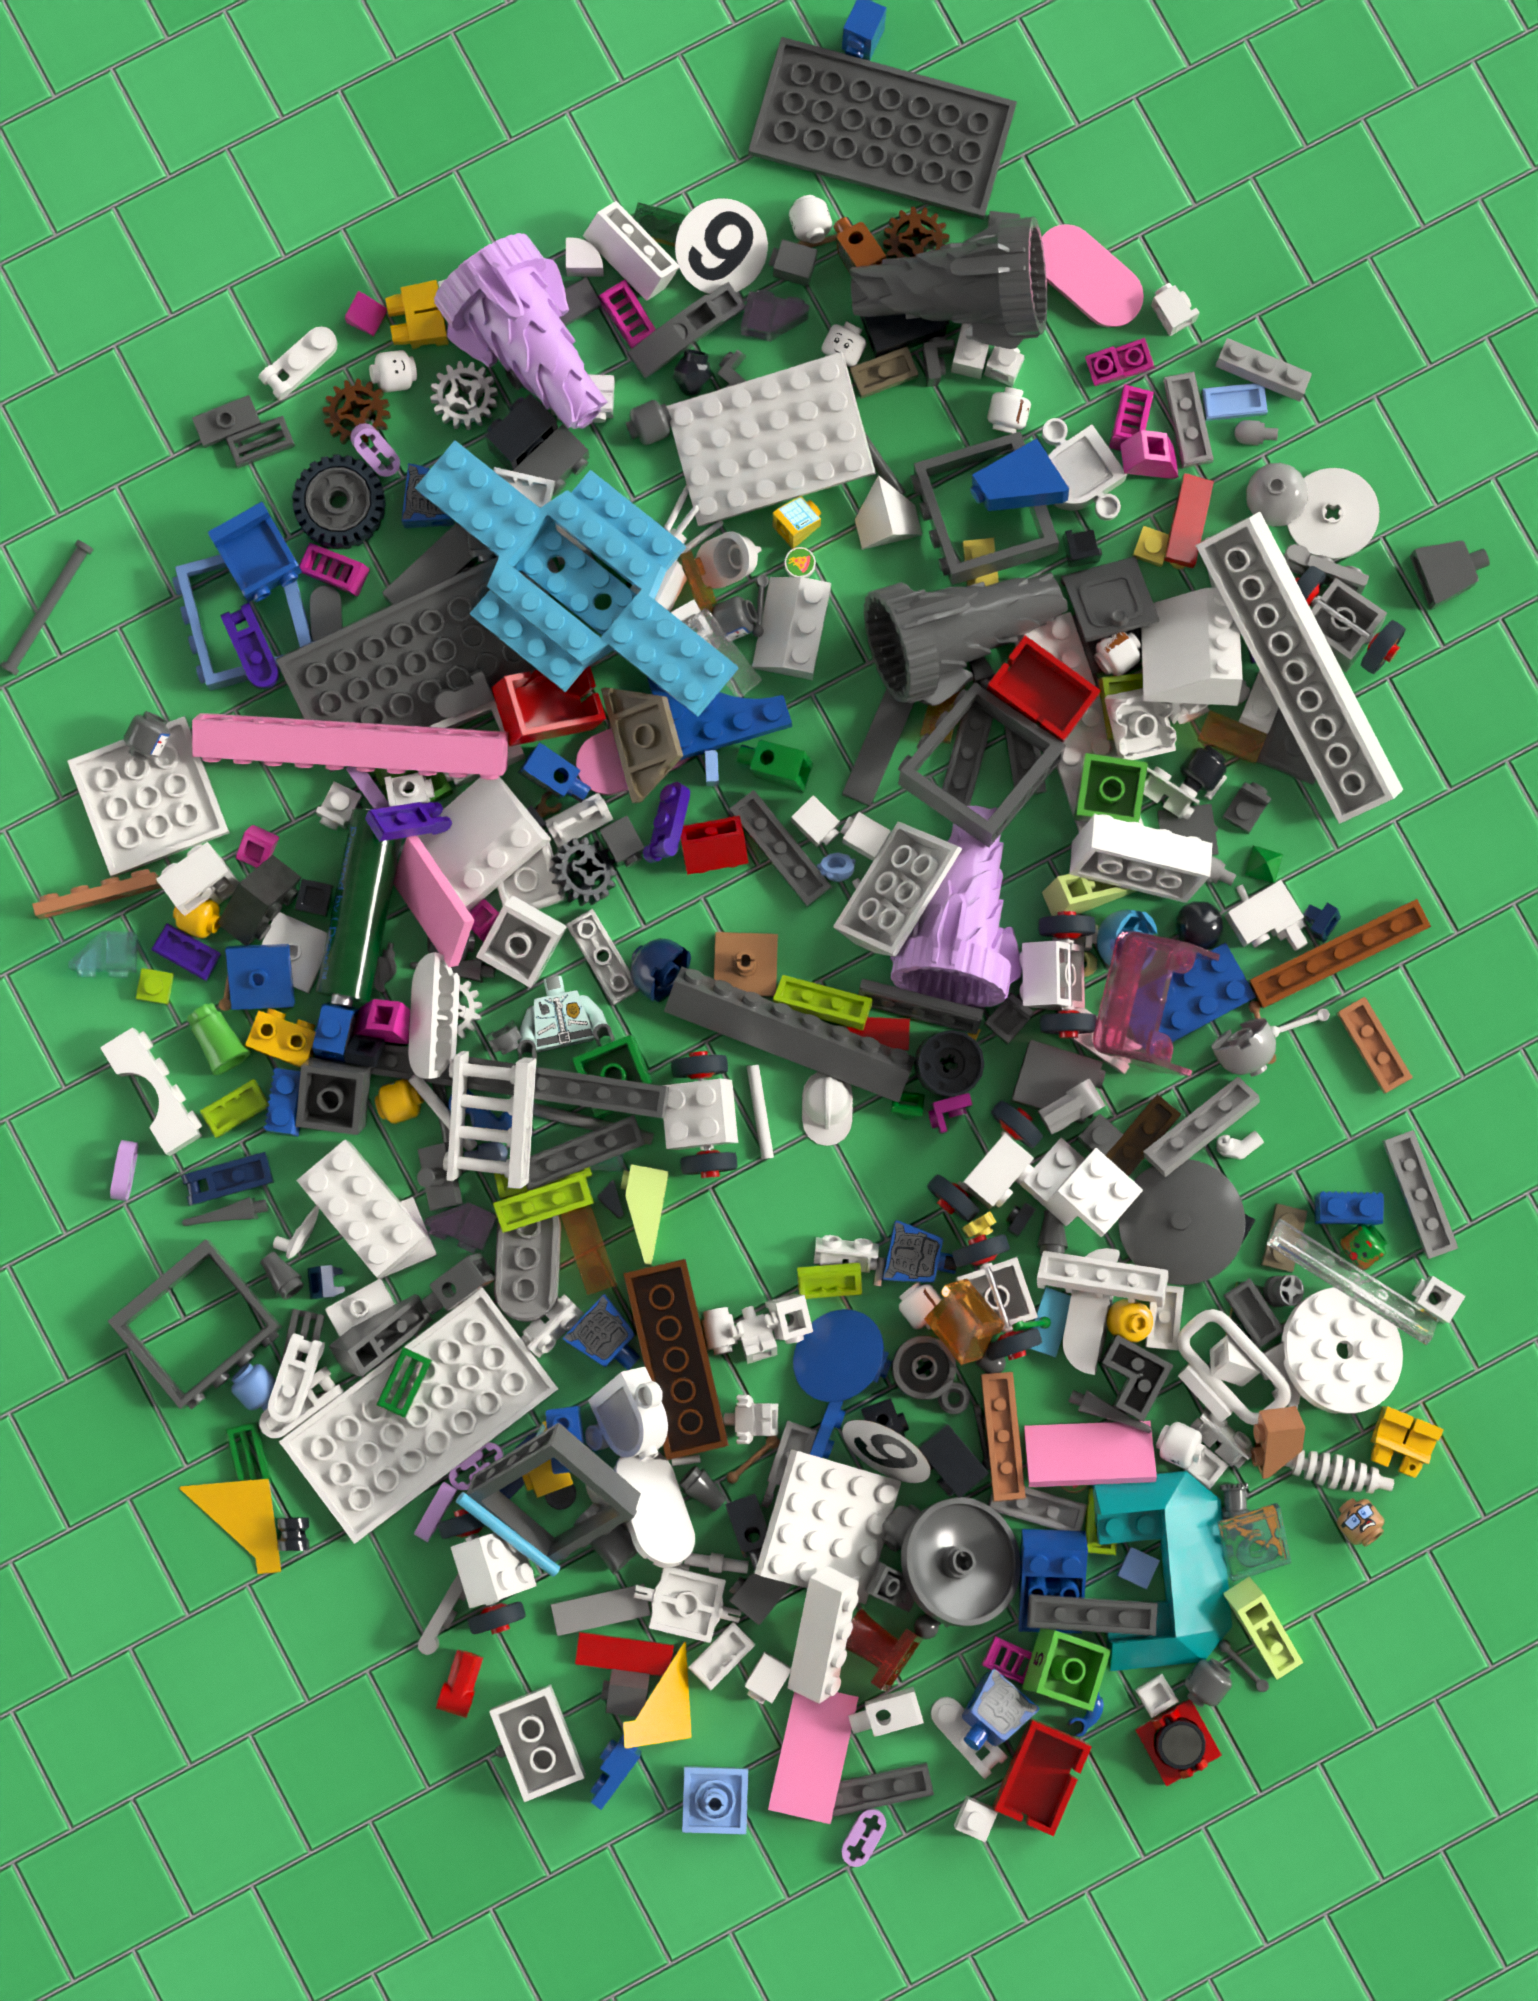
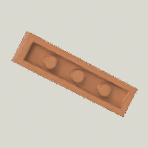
M144 869L131 873L132 878L120 881L119 877L102 880L100 882L101 886L89 889L88 885L70 889L71 894L59 897L58 893L47 894L40 897V902L32 904L36 917L42 920L160 889L162 887L156 880L159 876L155 872L150 873L149 869Z
M1013 1372L981 1374L993 1502L1025 1500Z

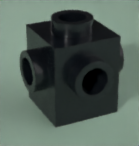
M891 1398L861 1409L864 1420L888 1427L905 1437L904 1432L909 1430L903 1412L896 1413Z

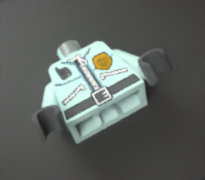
M562 976L549 977L543 980L546 997L534 999V1005L527 1009L520 1026L522 1037L517 1047L518 1059H522V1055L526 1052L532 1053V1058L537 1059V1052L596 1041V1044L600 1047V1039L603 1036H609L612 1042L615 1038L610 1026L606 1022L603 1011L588 996L579 995L577 990L565 992Z

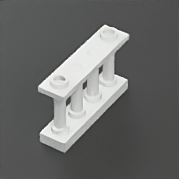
M461 1051L454 1055V1059H451L449 1065V1076L453 1078L449 1149L445 1153L443 1160V1169L447 1171V1180L454 1181L462 1175V1170L504 1174L505 1178H508L509 1188L521 1189L529 1182L536 1058L524 1057L517 1061L516 1065H513L512 1068L469 1064V1051ZM467 1077L508 1080L511 1084H514V1097L502 1099L466 1095ZM466 1107L508 1112L512 1116V1128H509L507 1131L465 1126ZM464 1139L506 1143L510 1147V1159L504 1162L463 1157Z

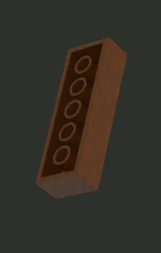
M686 1259L623 1273L644 1365L651 1380L656 1382L662 1390L661 1402L668 1422L667 1436L663 1444L666 1460L729 1446Z

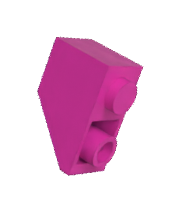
M1140 430L1120 444L1125 474L1169 479L1179 477L1175 449L1167 433Z
M372 999L359 1008L352 1037L357 1034L385 1039V1042L409 1044L410 1009L402 1002Z

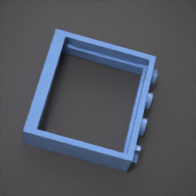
M221 555L176 566L177 576L172 578L177 595L182 594L185 606L180 607L185 625L190 624L193 635L188 636L191 651L193 654L198 653L201 665L196 666L199 681L201 684L206 683L210 691L249 681L243 666L214 673L189 580L191 576L227 567ZM296 580L292 584L285 586L284 590L299 646L302 647L313 642ZM276 661V664H277V666H278L279 672H282L281 669H280V667H279V665H278V663H277V661Z

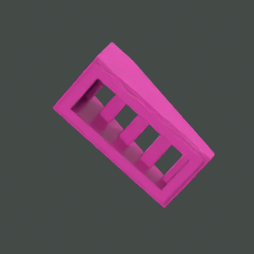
M626 279L597 296L604 310L631 349L656 330ZM623 293L625 298L613 305L610 300ZM629 303L632 308L619 316L616 310ZM636 313L639 319L625 326L623 321ZM643 324L646 329L632 337L630 331Z
M1124 384L1109 443L1111 449L1121 451L1120 444L1140 430H1146L1154 392ZM1127 399L1144 402V406L1129 403ZM1125 411H1128V412L1140 414L1141 417L1134 416V415H1131V414H1127V413H1124V412H1125ZM1122 423L1136 426L1138 429L1123 426Z
M310 542L299 565L302 574L354 596H359L369 574V568L363 563ZM320 554L322 557L314 571L312 570L317 555ZM332 559L333 561L330 565V568L327 574L324 575L323 573L327 567V564L329 560ZM341 564H343L344 568L341 572L339 579L337 580L335 578L341 567Z
M994 1635L981 1665L991 1670L995 1668L1001 1675L1023 1684L1030 1660L1023 1676L1018 1675L1017 1672L1024 1657L1031 1659L1032 1652ZM1001 1647H1004L1007 1650L999 1666L995 1664V1660ZM1015 1652L1018 1656L1010 1671L1006 1669L1012 1653Z

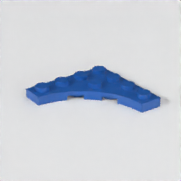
M647 677L652 695L665 696L668 699L683 757L680 760L703 754L705 751L717 750L792 727V721L783 695L771 698L750 699L734 697L719 692L699 717H697Z

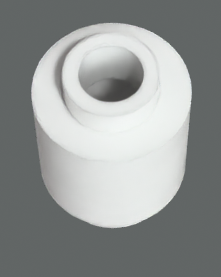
M728 1307L704 1311V1320H701L707 1350L713 1349L714 1355L733 1352L732 1346L738 1344V1341L732 1338L729 1326L731 1324L734 1325L732 1314L728 1312Z

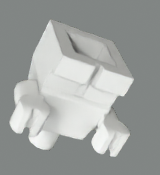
M753 1306L742 1309L744 1320L739 1321L735 1326L731 1324L729 1329L732 1338L741 1340L747 1364L776 1356L777 1345L772 1333L777 1325H779L776 1313L771 1312L772 1315L761 1314L756 1316Z
M737 1395L736 1400H738V1403H736L735 1413L724 1414V1425L735 1426L736 1436H738V1439H736L737 1444H750L753 1436L778 1435V1404H754L753 1398L750 1395Z

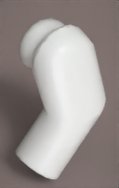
M1253 1131L1243 1140L1230 1138L1229 1135H1222L1217 1139L1216 1145L1217 1151L1224 1157L1241 1160L1262 1145L1264 1141L1256 1131Z

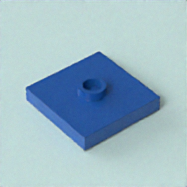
M289 944L228 946L225 949L231 1010L294 1007L295 997Z

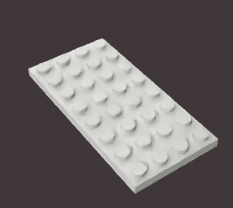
M481 1288L405 1346V1348L433 1360L406 1418L376 1405L401 1352L399 1350L279 1441L354 1544L559 1389L484 1288ZM406 1357L386 1403H392L412 1360L411 1357ZM418 1361L397 1408H403L423 1365L422 1362Z

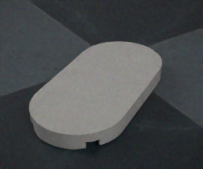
M559 1215L502 1233L498 1220L494 1295L502 1311L517 1321L530 1322L544 1317L553 1308L557 1300L561 1243V1220Z

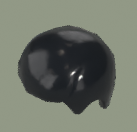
M1193 901L1184 905L1176 917L1179 942L1192 951H1207L1216 946L1223 932V920L1219 910L1205 901Z

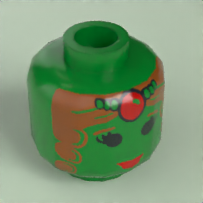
M1358 1224L1340 1239L1343 1251L1339 1255L1349 1268L1356 1266L1360 1270H1367L1386 1255L1384 1246L1388 1243L1373 1224L1370 1226Z

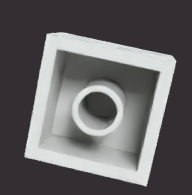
M512 896L503 905L476 957L531 988L542 974L567 926Z

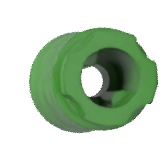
M213 1003L205 1004L188 1015L187 1021L192 1027L191 1031L199 1042L214 1076L230 1071L250 1056L251 1051L237 1037L222 1013L217 1011Z

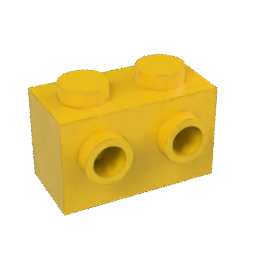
M268 1008L267 1013L258 1010L245 1044L246 1047L300 1068L309 1057H313L312 1047L316 1033L314 1031L315 1025L300 1019L297 1020L296 1024L285 1020L286 1014Z

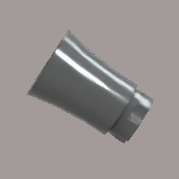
M596 1503L592 1504L580 1515L573 1525L579 1524L602 1509ZM622 1525L616 1526L609 1534L601 1535L590 1543L613 1575L621 1570L638 1553L630 1532Z

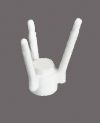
M687 485L664 526L668 532L682 543H685L687 538L681 533L699 510L697 505L693 506L677 529L672 528L689 493ZM723 521L716 522L686 544V549L680 557L683 559L691 549L723 525Z

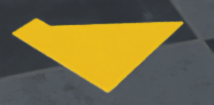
M269 1479L179 1487L183 1493L255 1557L258 1574L282 1571Z
M685 1641L636 1720L623 1723L625 1748L692 1737Z

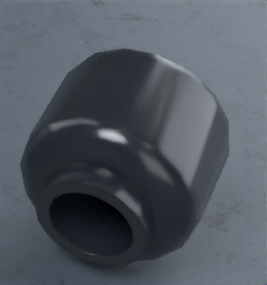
M1210 746L1194 748L1180 767V772L1185 778L1183 784L1197 793L1200 790L1205 792L1213 791L1226 774V766L1224 764L1226 759Z

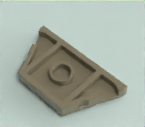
M604 687L601 689L630 798L632 803H640L683 757L669 702L665 696Z

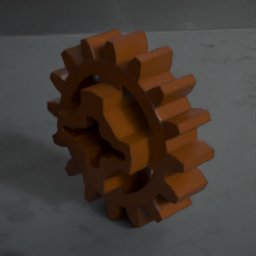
M911 207L909 215L900 210L899 220L891 217L889 221L891 228H885L884 236L889 239L883 241V248L890 249L886 253V258L906 257L901 252H905L910 257H915L916 254L924 253L936 247L934 250L940 249L941 246L945 245L944 243L949 242L950 238L949 234L943 233L946 230V223L937 224L938 214L935 213L931 217L927 216V208H924L921 214H917L915 207ZM921 224L926 225V226L929 227L931 230H927V229H926L924 226H922ZM906 225L909 226L904 233H899V235L897 236L901 228H903ZM912 237H918L920 245H915Z
M358 378L354 386H351L348 380H345L344 389L341 390L337 386L333 387L336 394L335 397L326 396V401L331 406L323 408L324 415L330 416L324 422L326 427L334 426L330 431L333 438L339 434L341 435V444L345 445L349 439L351 440L350 436L352 431L346 430L343 427L350 426L355 428L359 424H369L373 417H376L372 426L377 431L379 429L387 431L388 426L383 420L391 419V414L383 409L390 405L388 399L380 400L384 395L381 389L373 392L374 385L372 382L369 381L364 387ZM356 394L365 395L370 399L363 400L357 397ZM346 398L343 407L338 409L340 403ZM355 408L360 410L361 416L359 418L354 416L353 410ZM361 435V440L369 446L370 436Z

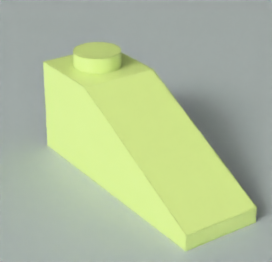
M1066 874L1058 876L1042 894L1051 915L1055 916L1057 912L1075 911L1077 915L1136 891Z
M631 1165L630 1171L624 1170L621 1189L626 1190L625 1197L645 1265L652 1266L669 1172Z
M1250 1576L1223 1593L1235 1616L1276 1680L1303 1663L1264 1593Z

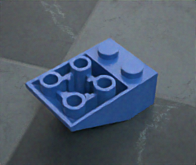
M1022 1529L1019 1632H1039L1040 1628L1027 1627L1029 1594L1085 1598L1088 1557L1085 1531ZM1052 1629L1062 1633L1082 1634V1631Z

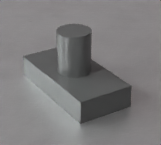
M449 1142L418 1149L421 1170L417 1175V1180L426 1189L430 1211L463 1204L458 1178L454 1181H448L447 1171L443 1169V1160L445 1153L448 1152Z

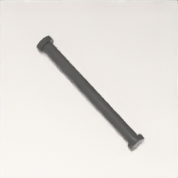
M80 540L76 541L74 544L76 546L75 551L8 660L1 663L0 667L15 676L18 674L19 670L17 668L84 558L87 554L91 555L94 550Z

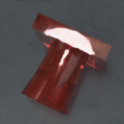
M861 1609L851 1620L853 1628L850 1636L847 1638L845 1650L856 1654L877 1667L879 1670L870 1683L880 1690L889 1691L923 1639L907 1628L900 1639H897Z

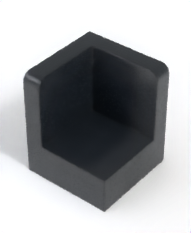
M1094 529L1074 534L1072 530L1065 531L1062 539L1069 568L1100 561L1102 551L1101 548L1097 547Z

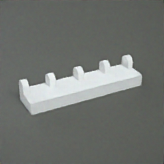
M1043 1251L1037 1274L1038 1288L1045 1289V1286L1048 1285L1065 1288L1066 1293H1073V1290L1097 1293L1098 1298H1104V1295L1128 1298L1130 1303H1135L1136 1300L1155 1302L1157 1307H1164L1168 1270Z

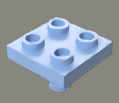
M684 1766L682 1832L746 1834L748 1768Z

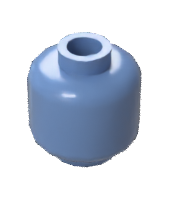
M248 1363L232 1377L233 1385L231 1392L246 1409L253 1411L261 1407L263 1410H266L276 1379L263 1365L255 1364L252 1366Z

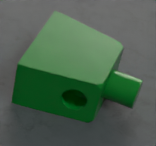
M759 740L756 748L742 744L737 755V762L750 766V770L755 777L802 793L805 792L813 767V762L805 751Z

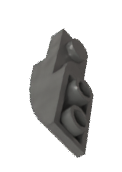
M728 281L664 323L628 351L627 355L643 377L647 378L683 354L685 349L692 348L697 341L744 311L747 306Z

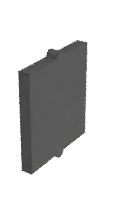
M1212 804L1190 806L1194 809V812L1188 820L1183 817L1179 819L1167 809L1157 811L1159 829H1166L1173 834L1185 837H1198L1201 841L1212 843V856L1219 854L1216 838L1218 827L1214 825Z

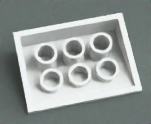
M1203 588L1153 603L1159 617V622L1141 627L1143 701L1238 706L1243 680L1240 631L1218 588Z
M500 776L498 779L493 780L479 778L442 810L443 812L439 817L447 816L452 821V826L448 831L436 835L432 833L417 835L468 911L474 908L552 840ZM404 844L401 846V849H400L401 853H402Z
M898 821L833 928L854 944L873 953L896 957L962 849L957 845Z

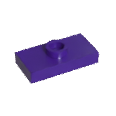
M166 923L151 949L153 952L206 982L222 956L218 951Z

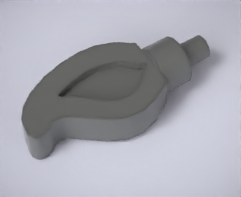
M389 942L387 950L383 949L382 957L380 956L374 980L375 988L382 993L386 992L385 984L397 972V965L394 960L395 952L393 951L394 943Z

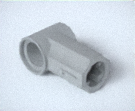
M1090 1078L1065 1092V1096L1038 1111L1041 1120L1051 1135L1069 1126L1079 1118L1082 1120L1106 1106Z

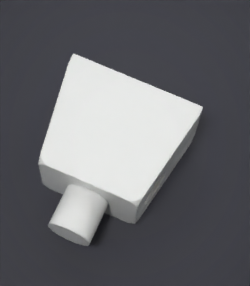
M914 1687L865 1702L866 1710L848 1715L853 1734L872 1729L874 1737L924 1723ZM884 1709L889 1711L890 1717L886 1720L880 1721L876 1717L878 1711Z

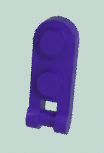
M248 602L240 606L241 609L230 614L228 611L221 614V619L250 682L259 689H268L274 686L279 679V669L250 603ZM247 621L249 627L238 632L236 625Z
M678 781L667 784L660 793V803L653 822L654 828L651 841L643 849V856L649 863L660 861L662 857L668 858L677 853L690 799L689 788Z

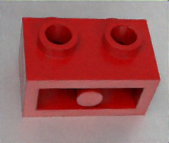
M740 815L683 826L680 839L687 875L705 873L727 867L733 868L749 863Z

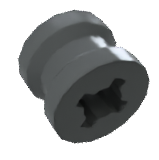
M1295 1275L1272 1276L1264 1284V1297L1267 1303L1273 1307L1296 1306L1303 1299L1304 1286L1302 1281Z

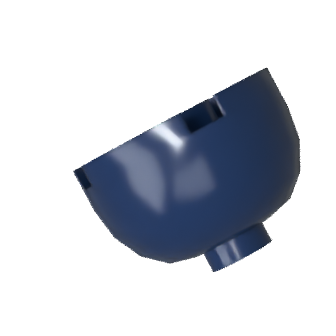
M663 938L649 941L644 946H639L631 958L633 961L631 965V979L635 988L652 1001H663L670 996L674 981L681 967L689 969L691 961L690 952L678 943Z

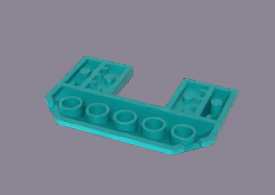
M1187 1471L1156 1473V1482L1092 1485L1097 1543L1099 1545L1160 1539L1166 1601H1156V1636L1106 1632L1107 1648L1111 1649L1108 1659L1109 1671L1197 1663L1200 1660H1206L1232 1628L1231 1608L1223 1595L1224 1592L1229 1590L1225 1544L1219 1524L1223 1522L1221 1500Z

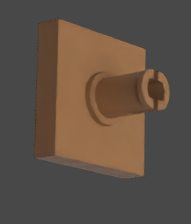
M715 932L714 979L726 981L733 987L746 992H755L761 997H774L777 978L778 934Z

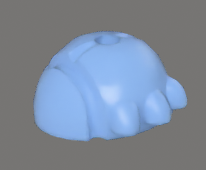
M836 852L824 857L821 863L817 865V868L827 879L841 882L847 880L853 874L856 861L847 854Z

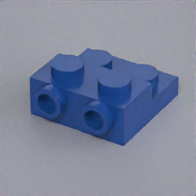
M624 1734L617 1742L611 1739L599 1757L603 1760L600 1769L606 1772L608 1776L602 1773L592 1786L590 1792L594 1794L591 1803L600 1810H602L641 1756L642 1751L638 1749L639 1746L625 1748Z

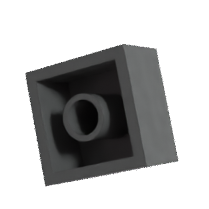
M309 1057L301 1065L296 1127L358 1135L366 1126L371 1067Z

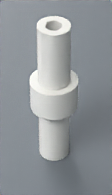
M691 1553L684 1561V1565L709 1568V1572L721 1573L724 1570L747 1574L749 1561L724 1558V1554L711 1553V1556Z

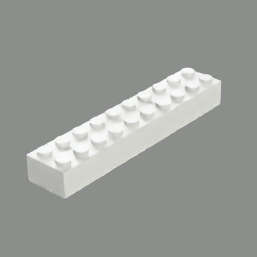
M1261 512L1197 544L1196 547L1339 824L1394 799L1403 788Z

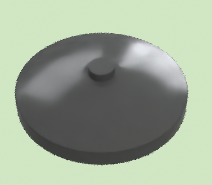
M1188 1159L1166 1177L1154 1166H1151L1134 1180L1143 1191L1119 1217L1118 1221L1122 1244L1135 1265L1168 1270L1167 1284L1186 1286L1208 1281L1219 1275L1232 1263L1243 1243L1246 1220L1242 1200L1233 1184L1225 1175L1208 1164Z
M964 1497L949 1498L936 1502L922 1510L915 1517L904 1537L901 1551L904 1581L913 1600L931 1618L950 1626L968 1627L982 1624L995 1618L1011 1602L1020 1579V1552L1011 1528L1004 1518L992 1507L978 1500Z

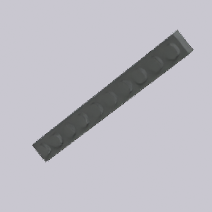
M385 1044V1051L375 1068L371 1067V1074L409 1080L414 1075L409 1062V1047ZM469 1057L468 1061L469 1064L512 1068L513 1065H516L515 1063ZM449 1065L440 1077L424 1079V1081L452 1086L453 1078L449 1076ZM536 1067L534 1099L665 1118L669 1087ZM467 1077V1089L514 1096V1084H511L508 1080Z

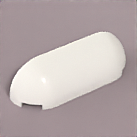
M437 952L429 953L420 960L412 979L408 1055L414 1074L422 1079L440 1077L447 1069L451 1059H454V1055H456L459 977L457 973H453L451 967L447 966L444 956Z
M1104 1248L1095 1250L1085 1257L1117 1262L1120 1252L1116 1249ZM1073 1290L1063 1335V1350L1068 1361L1076 1369L1095 1375L1098 1358L1101 1359L1108 1328L1106 1317L1109 1308L1112 1306L1114 1296L1104 1295V1298H1098L1097 1293Z

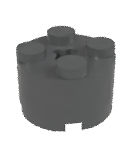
M918 1336L905 1341L896 1350L891 1365L892 1376L897 1387L909 1397L921 1400L933 1399L944 1394L952 1385L956 1374V1360L951 1349L943 1341L931 1336ZM918 1360L931 1362L932 1366L929 1367V1376H926L924 1373L919 1375L916 1373V1369L919 1367L917 1364Z

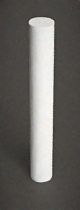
M759 1065L747 1066L761 1159L774 1158Z
M414 1074L408 1081L450 1130V1110L424 1079ZM464 1139L463 1147L467 1151H471L477 1146L475 1140Z

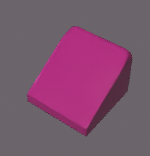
M358 291L345 315V320L347 324L374 337L387 313V308Z
M251 825L244 832L235 858L257 868L273 854L279 837L260 827Z
M485 899L469 912L474 919L471 930L483 942L499 915V912Z

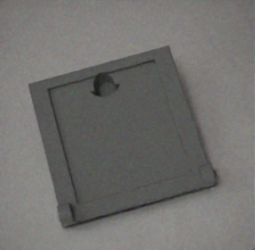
M1136 556L1061 576V583L1067 590L1086 642L1159 622L1157 611L1138 566Z

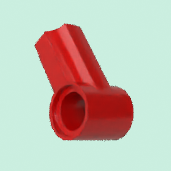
M457 1650L448 1680L444 1682L436 1709L467 1718L475 1695L473 1689L484 1657L468 1651Z

